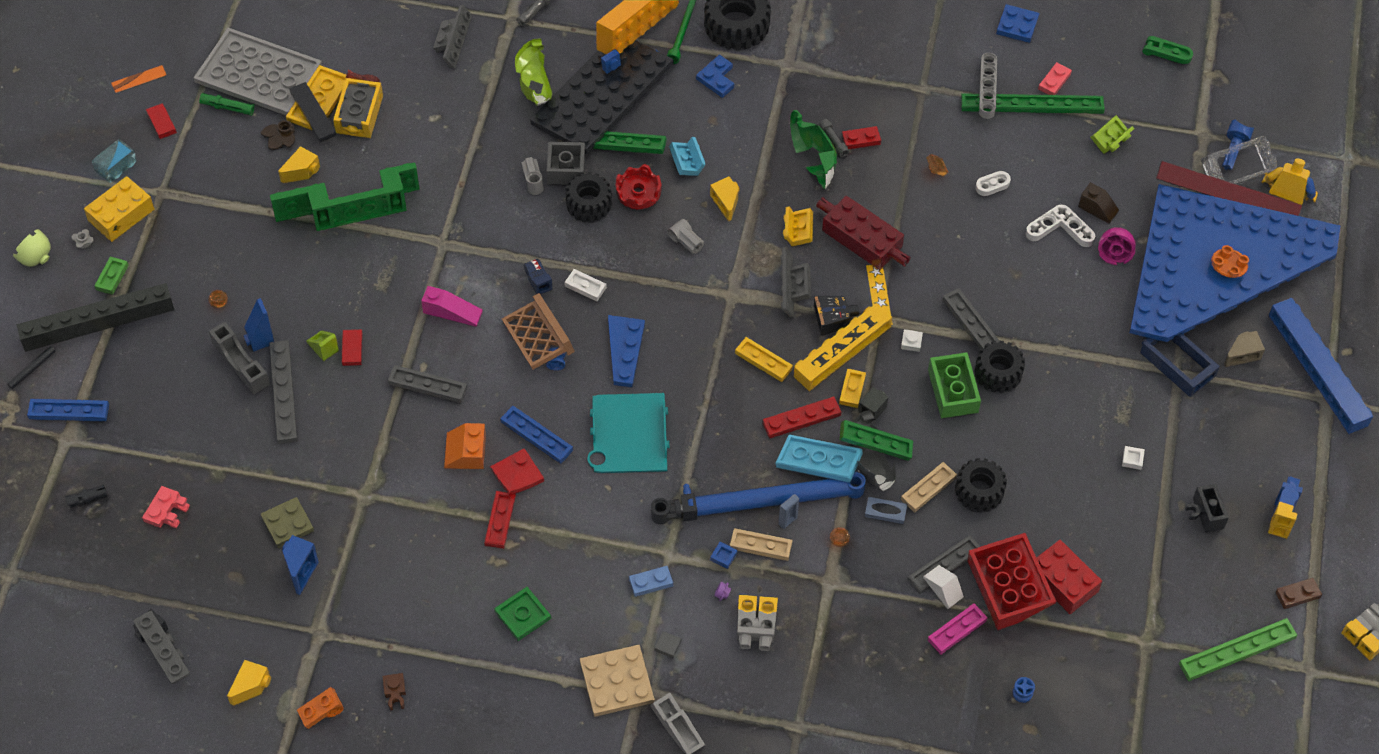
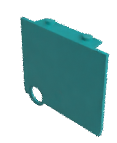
M665 393L592 396L593 409H590V417H593V427L590 428V435H593L594 450L588 454L587 461L594 468V472L667 471V448H670V444L666 439L668 407H665ZM594 453H602L606 459L603 464L594 465L591 463L590 457Z

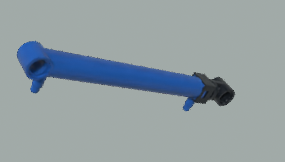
M854 472L851 482L824 479L696 497L694 493H691L689 484H684L681 503L679 499L667 500L657 498L652 501L651 519L656 524H665L670 519H680L682 516L684 522L697 520V516L778 506L782 505L793 494L799 497V503L845 496L857 499L864 493L866 479L861 473Z

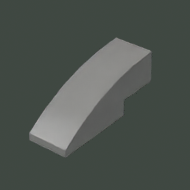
M671 693L650 705L662 725L685 754H691L705 745L683 709H680Z

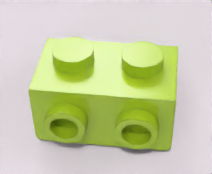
M1115 115L1090 138L1103 154L1109 150L1114 152L1120 147L1118 144L1120 141L1125 142L1132 136L1130 132L1134 130V127L1131 126L1127 129L1118 116Z

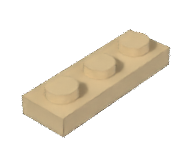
M942 462L903 494L901 501L907 504L915 513L953 482L957 474Z
M734 528L730 547L741 552L789 561L793 540Z

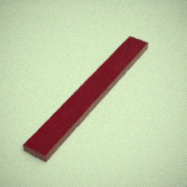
M1161 161L1156 176L1157 180L1201 194L1299 216L1302 207L1300 204Z

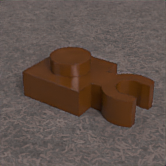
M403 673L382 676L385 698L390 697L388 701L389 709L393 710L395 702H399L401 709H404V699L401 697L406 695Z

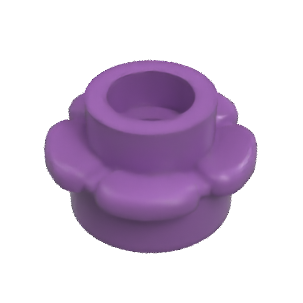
M720 582L714 596L719 598V601L723 598L727 599L731 588L728 587V582L726 584Z

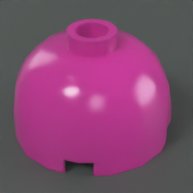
M1121 227L1108 229L1099 240V255L1105 262L1112 265H1117L1116 262L1128 263L1133 258L1136 250L1133 235Z

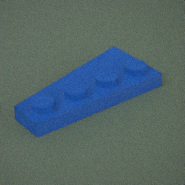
M608 315L613 383L617 386L633 388L645 320Z

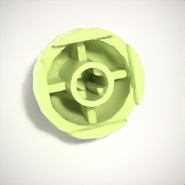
M39 229L34 231L36 233L34 236L29 234L16 248L17 254L13 253V257L25 266H36L39 263L43 265L50 258L48 255L51 250L50 242Z

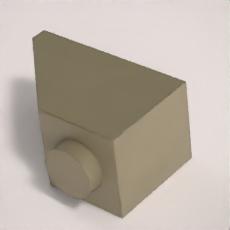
M1257 331L1243 332L1238 335L1224 363L1225 367L1261 360L1265 348Z

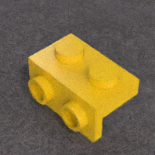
M790 206L786 207L784 214V239L791 246L812 242L813 211L811 208L793 212Z

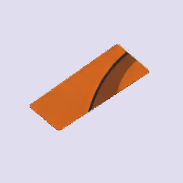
M161 65L112 82V86L117 93L166 76L167 74Z

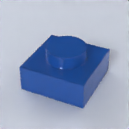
M616 49L601 57L602 69L605 73H609L621 65L620 54Z
M719 542L710 557V561L728 569L737 555V550Z

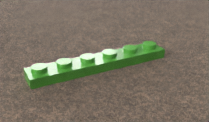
M1286 618L1180 660L1179 666L1188 681H1191L1294 640L1297 637V633Z

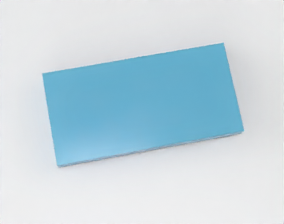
M788 435L776 461V468L851 482L858 466L857 461H860L863 451L860 448Z

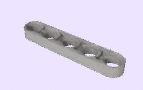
M984 53L980 64L979 115L985 119L994 117L996 110L997 56L993 53ZM985 60H992L993 62L988 63ZM984 72H991L993 74L987 75ZM984 84H991L992 86L986 87ZM984 96H990L992 99H985ZM984 108H988V109H991L992 111L987 112V111H984L983 109H984Z

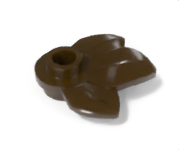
M282 120L278 125L270 124L261 131V135L269 138L268 147L271 150L279 149L283 145L291 147L295 142L293 134L295 128L288 120Z

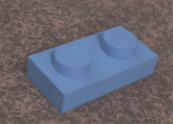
M668 566L629 576V582L635 597L673 587Z

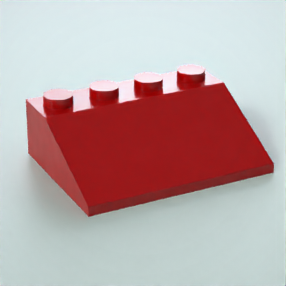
M1026 533L969 550L967 562L997 630L1018 624L1056 604V600Z

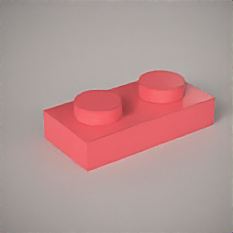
M1056 62L1039 84L1038 90L1048 95H1056L1071 75L1072 70Z

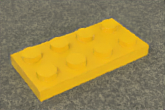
M319 65L307 85L328 118L340 99L346 78L351 79V76ZM295 102L286 115V120L312 130Z

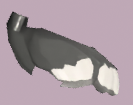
M872 410L862 412L854 420V423L877 429L873 425L876 422V418L873 417ZM849 443L850 447L860 448L863 451L860 461H857L858 472L864 475L867 482L878 487L880 491L890 488L896 482L895 461L892 470L884 453Z

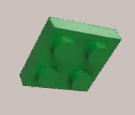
M525 587L494 608L496 615L518 641L551 619L549 612L528 587Z

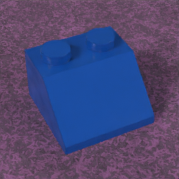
M292 535L290 540L285 542L282 552L296 594L300 595L319 561L314 543Z

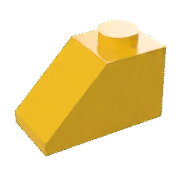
M300 146L278 170L280 181L288 183L309 179L320 168L318 156Z
M729 176L710 185V196L728 222L732 220L738 201V192L740 191L738 184L733 182Z
M244 660L227 695L230 704L236 705L262 694L264 688H267L271 681L268 668Z

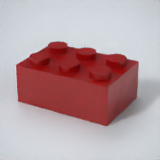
M1058 540L1037 557L1055 600L1069 614H1072L1099 592L1102 580L1061 540Z

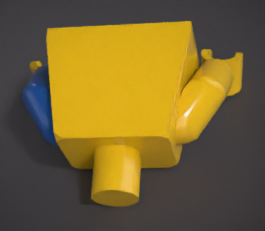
M1299 158L1294 160L1293 165L1285 163L1283 167H1277L1269 174H1265L1261 182L1269 184L1270 194L1300 205L1303 204L1304 199L1306 201L1307 199H1312L1313 202H1316L1318 195L1313 179L1310 177V171L1303 169L1305 161Z

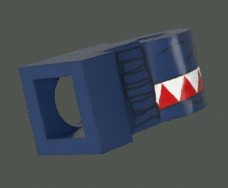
M538 258L523 265L528 280L536 294H543L553 290L552 279L546 273ZM546 284L544 288H539V286Z

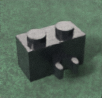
M1211 484L1197 487L1193 496L1194 503L1188 504L1185 508L1186 511L1192 510L1195 512L1190 514L1189 520H1196L1199 516L1205 533L1224 529L1229 516L1217 485Z

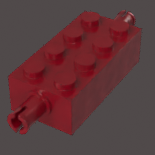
M847 195L835 206L824 197L817 202L816 207L827 213L823 218L822 231L877 269L881 270L892 258L904 267L909 263L911 257L901 251L904 234Z

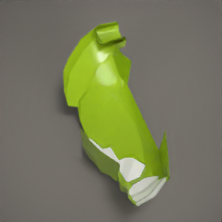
M532 39L527 42L515 56L516 72L521 74L520 86L522 93L527 99L535 102L536 106L552 99V90L544 69L545 55L541 52L544 49L542 39ZM531 80L543 84L541 94H536L534 90L529 88Z

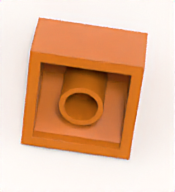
M465 423L447 432L444 468L484 469L485 424Z

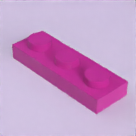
M974 603L928 637V641L941 655L984 624L988 617Z

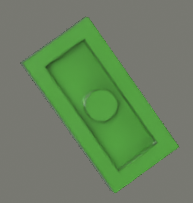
M110 256L94 286L95 289L113 295L129 266L128 262Z

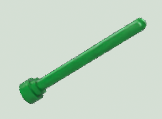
M689 0L674 46L667 52L666 56L673 59V64L679 63L681 57L679 50L696 0Z

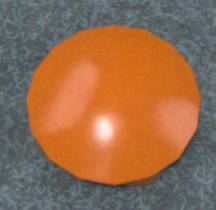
M1225 245L1213 254L1211 262L1219 274L1230 278H1237L1246 273L1249 258L1233 250L1231 246Z

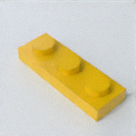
M747 337L735 349L736 355L780 382H783L793 370L792 364Z

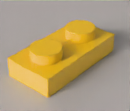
M847 369L839 401L840 405L858 408L866 372Z

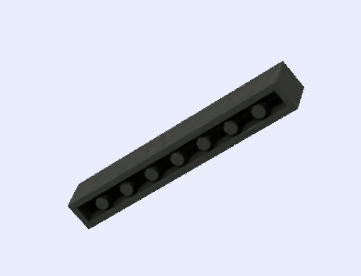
M167 283L16 325L25 352L174 311L175 309Z

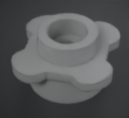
M87 229L72 235V240L76 242L77 248H87L94 241Z

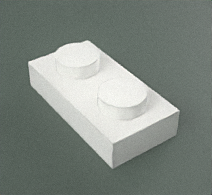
M573 269L565 281V287L595 301L599 300L607 288L606 283Z

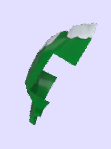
M793 110L790 116V127L796 153L809 150L811 147L819 151L818 154L822 165L806 167V169L816 175L819 184L822 185V188L826 189L833 178L834 169L837 164L836 149L819 125L802 121V115L799 111Z

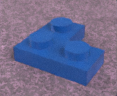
M719 54L696 74V80L723 98L734 88V83L724 76L733 68V63Z

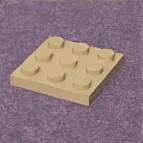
M640 645L580 658V665L594 717L654 703V696Z

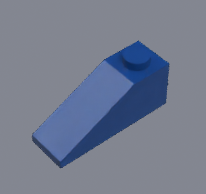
M261 298L256 300L244 326L246 332L243 335L247 346L251 345L253 352L268 347L270 342H274L268 314Z

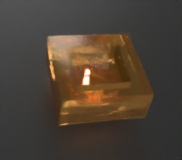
M930 154L926 158L932 173L941 176L948 173L942 158L934 154Z

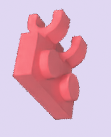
M161 486L142 519L144 522L159 528L164 523L177 528L180 520L176 519L177 514L171 513L173 507L187 512L190 505L186 503L187 498L180 496L179 492Z

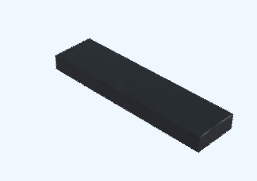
M304 82L289 88L291 95L319 142L335 137L336 131L307 83Z

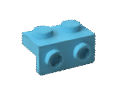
M691 137L688 143L672 142L669 149L679 175L698 176L705 166V160L696 138Z

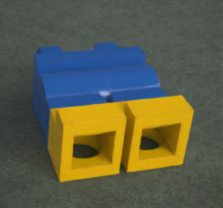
M1288 477L1287 482H1283L1275 499L1274 505L1276 507L1269 526V534L1285 539L1288 538L1297 518V513H1294L1293 510L1303 489L1299 487V479Z

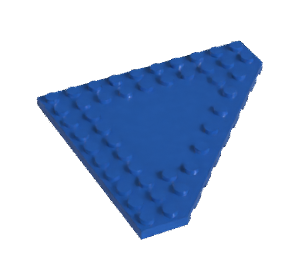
M1159 184L1129 333L1168 342L1174 336L1180 333L1184 334L1194 329L1200 323L1204 324L1216 318L1217 315L1223 312L1226 313L1236 308L1237 305L1248 302L1258 297L1259 294L1278 287L1279 284L1285 281L1288 282L1299 277L1305 271L1309 272L1319 267L1321 263L1327 260L1335 259L1340 225ZM1229 245L1233 250L1248 256V269L1241 277L1230 278L1223 276L1212 266L1211 258L1217 250L1222 249L1223 246Z

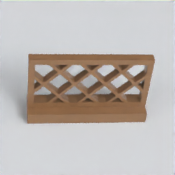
M540 293L533 296V302L502 318L503 323L532 370L565 352L567 355L575 352L569 338ZM530 310H536L533 316L526 315ZM514 319H519L517 325L508 323ZM524 320L531 321L529 326L521 325ZM536 321L543 322L541 328L534 327ZM519 330L526 331L524 337L517 336ZM531 332H538L536 338H529ZM543 333L550 334L548 340L541 339ZM527 342L534 343L532 349L524 348ZM538 344H546L544 350H537ZM551 345L559 346L558 349L549 351ZM534 354L541 355L540 359L532 362Z

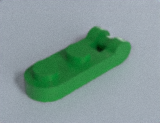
M1155 36L1147 38V45L1142 50L1143 54L1147 56L1155 55L1180 64H1188L1193 58L1191 48Z

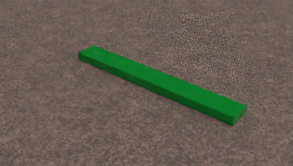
M961 93V110L979 112V94ZM996 94L995 112L1104 114L1105 110L1103 96ZM984 96L985 99H992L990 96ZM984 108V109H983L984 111H987V112L992 111L991 109H988V108Z

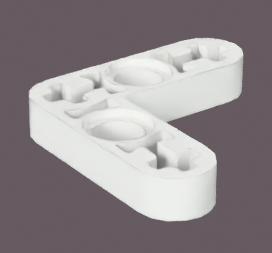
M1057 205L1027 226L1025 233L1030 241H1038L1061 226L1083 247L1092 246L1095 239L1093 230L1066 205ZM1050 220L1053 224L1047 226L1043 221ZM1076 223L1079 227L1073 229L1069 224Z

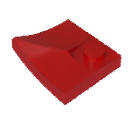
M525 448L490 466L491 471L509 495L527 490L544 482L543 475Z

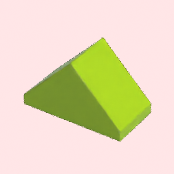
M320 331L306 340L308 345L323 361L339 351L334 333Z

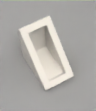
M940 565L923 577L947 609L964 597L957 576Z

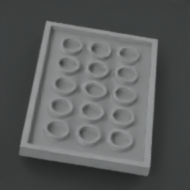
M227 28L194 76V82L287 115L295 103L289 88L304 82L308 83L318 66H322V61Z

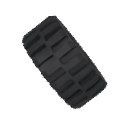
M706 0L704 6L705 31L713 42L716 41L717 45L725 46L726 49L736 48V50H741V48L749 49L752 45L756 46L765 39L766 34L769 32L770 3L768 0ZM732 12H741L747 14L750 18L743 21H733L724 16Z

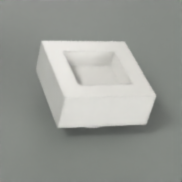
M904 329L901 349L920 352L923 332Z
M1125 446L1122 467L1141 470L1145 449Z

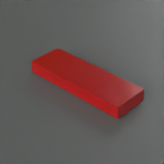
M496 491L484 542L485 546L505 548L516 494L509 495L508 492Z

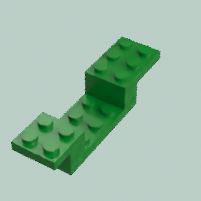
M415 162L379 170L382 186L380 189L337 197L331 200L328 198L325 183L271 194L270 199L275 220L279 222L312 214L316 231H321L407 211L404 193L420 190Z

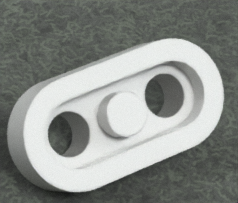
M998 171L979 178L976 182L977 193L982 196H988L1007 189L1010 185V175L1004 171Z

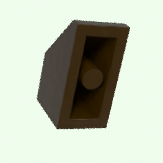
M1091 182L1082 192L1078 207L1110 224L1118 214L1119 209L1108 192Z

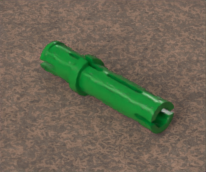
M201 93L199 99L200 104L213 106L218 110L222 108L250 116L254 113V104L226 99L221 95L213 96Z

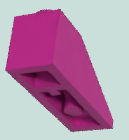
M427 286L421 300L424 314L476 327L483 312L479 307L458 296L431 286Z

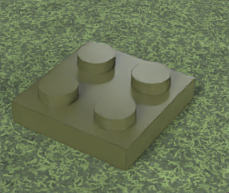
M297 497L261 513V517L277 548L284 546L285 542L289 541L292 535L301 538L314 532V528Z

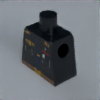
M814 296L813 307L821 336L836 332L840 328H845L850 323V317L859 316L858 305L847 306L844 296Z

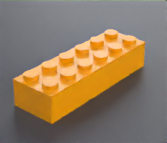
M623 0L596 22L597 50L608 54L616 49L621 53L637 38L644 35L648 29L666 17L669 12L676 9L679 0Z

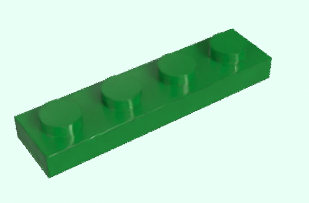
M607 131L604 137L595 143L593 149L663 154L667 139L666 136Z
M844 420L841 422L839 440L907 461L912 459L913 440Z

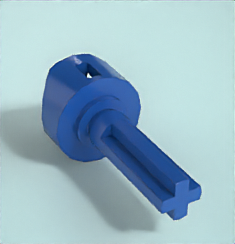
M1236 119L1231 121L1226 134L1231 143L1222 164L1225 170L1233 169L1241 144L1249 143L1254 131V127L1244 126Z

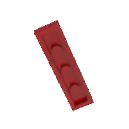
M831 397L762 420V424L770 439L841 416V410L835 397Z

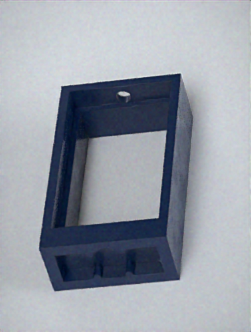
M1182 333L1174 336L1172 341L1204 368L1192 380L1154 347L1160 340L1146 337L1142 342L1140 353L1189 397L1209 383L1218 373L1220 366Z

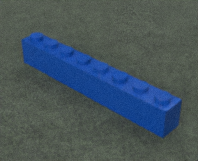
M1293 298L1272 305L1269 317L1347 433L1350 434L1368 427L1373 418L1370 408L1366 407L1361 395L1355 391L1350 379L1341 370L1340 364L1334 360L1329 348L1325 347L1320 335L1314 331L1309 319L1301 312L1300 306L1295 303Z

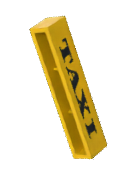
M877 303L872 307H867L862 315L858 318H853L845 328H840L835 336L831 339H826L822 346L817 350H812L807 358L799 360L794 366V378L808 391H811L891 328L892 316Z

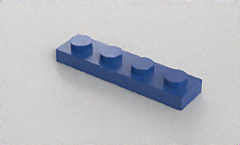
M30 399L27 416L29 419L107 421L109 402L100 400Z
M514 406L500 418L502 424L560 464L573 451V446Z

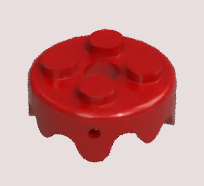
M643 164L640 168L628 167L623 175H617L616 195L619 201L626 207L637 210L646 209L653 206L661 196L660 176L653 174L647 164ZM635 188H642L643 191H641V192H636L634 189H635Z

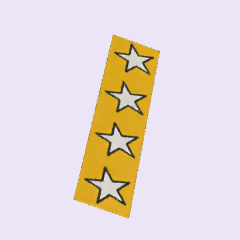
M866 265L872 305L879 304L891 315L884 269L879 270L873 265Z

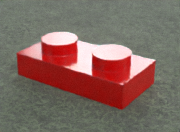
M877 126L842 131L843 142L847 145L848 149L881 145Z

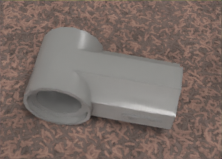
M532 157L525 158L521 165L527 183V190L532 195L541 194L544 186L537 159Z
M681 219L667 230L668 235L674 242H680L692 254L698 253L704 246V241L692 231L690 224L685 219Z

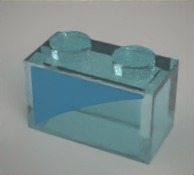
M120 139L92 160L95 172L109 183L119 178L124 171L137 162L134 150Z

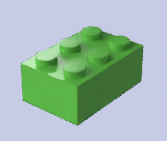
M968 353L930 358L928 373L940 417L947 418L979 413L981 399Z

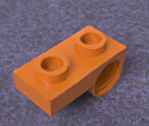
M330 687L297 709V712L304 726L309 729L325 717L337 716L344 710V707L335 689Z

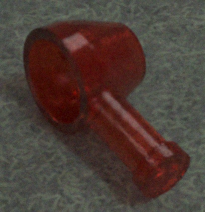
M348 70L346 78L380 82L379 78L370 74L360 75L351 72V70Z

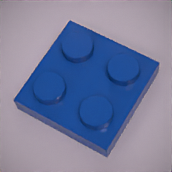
M1006 4L996 34L1030 43L1039 13Z

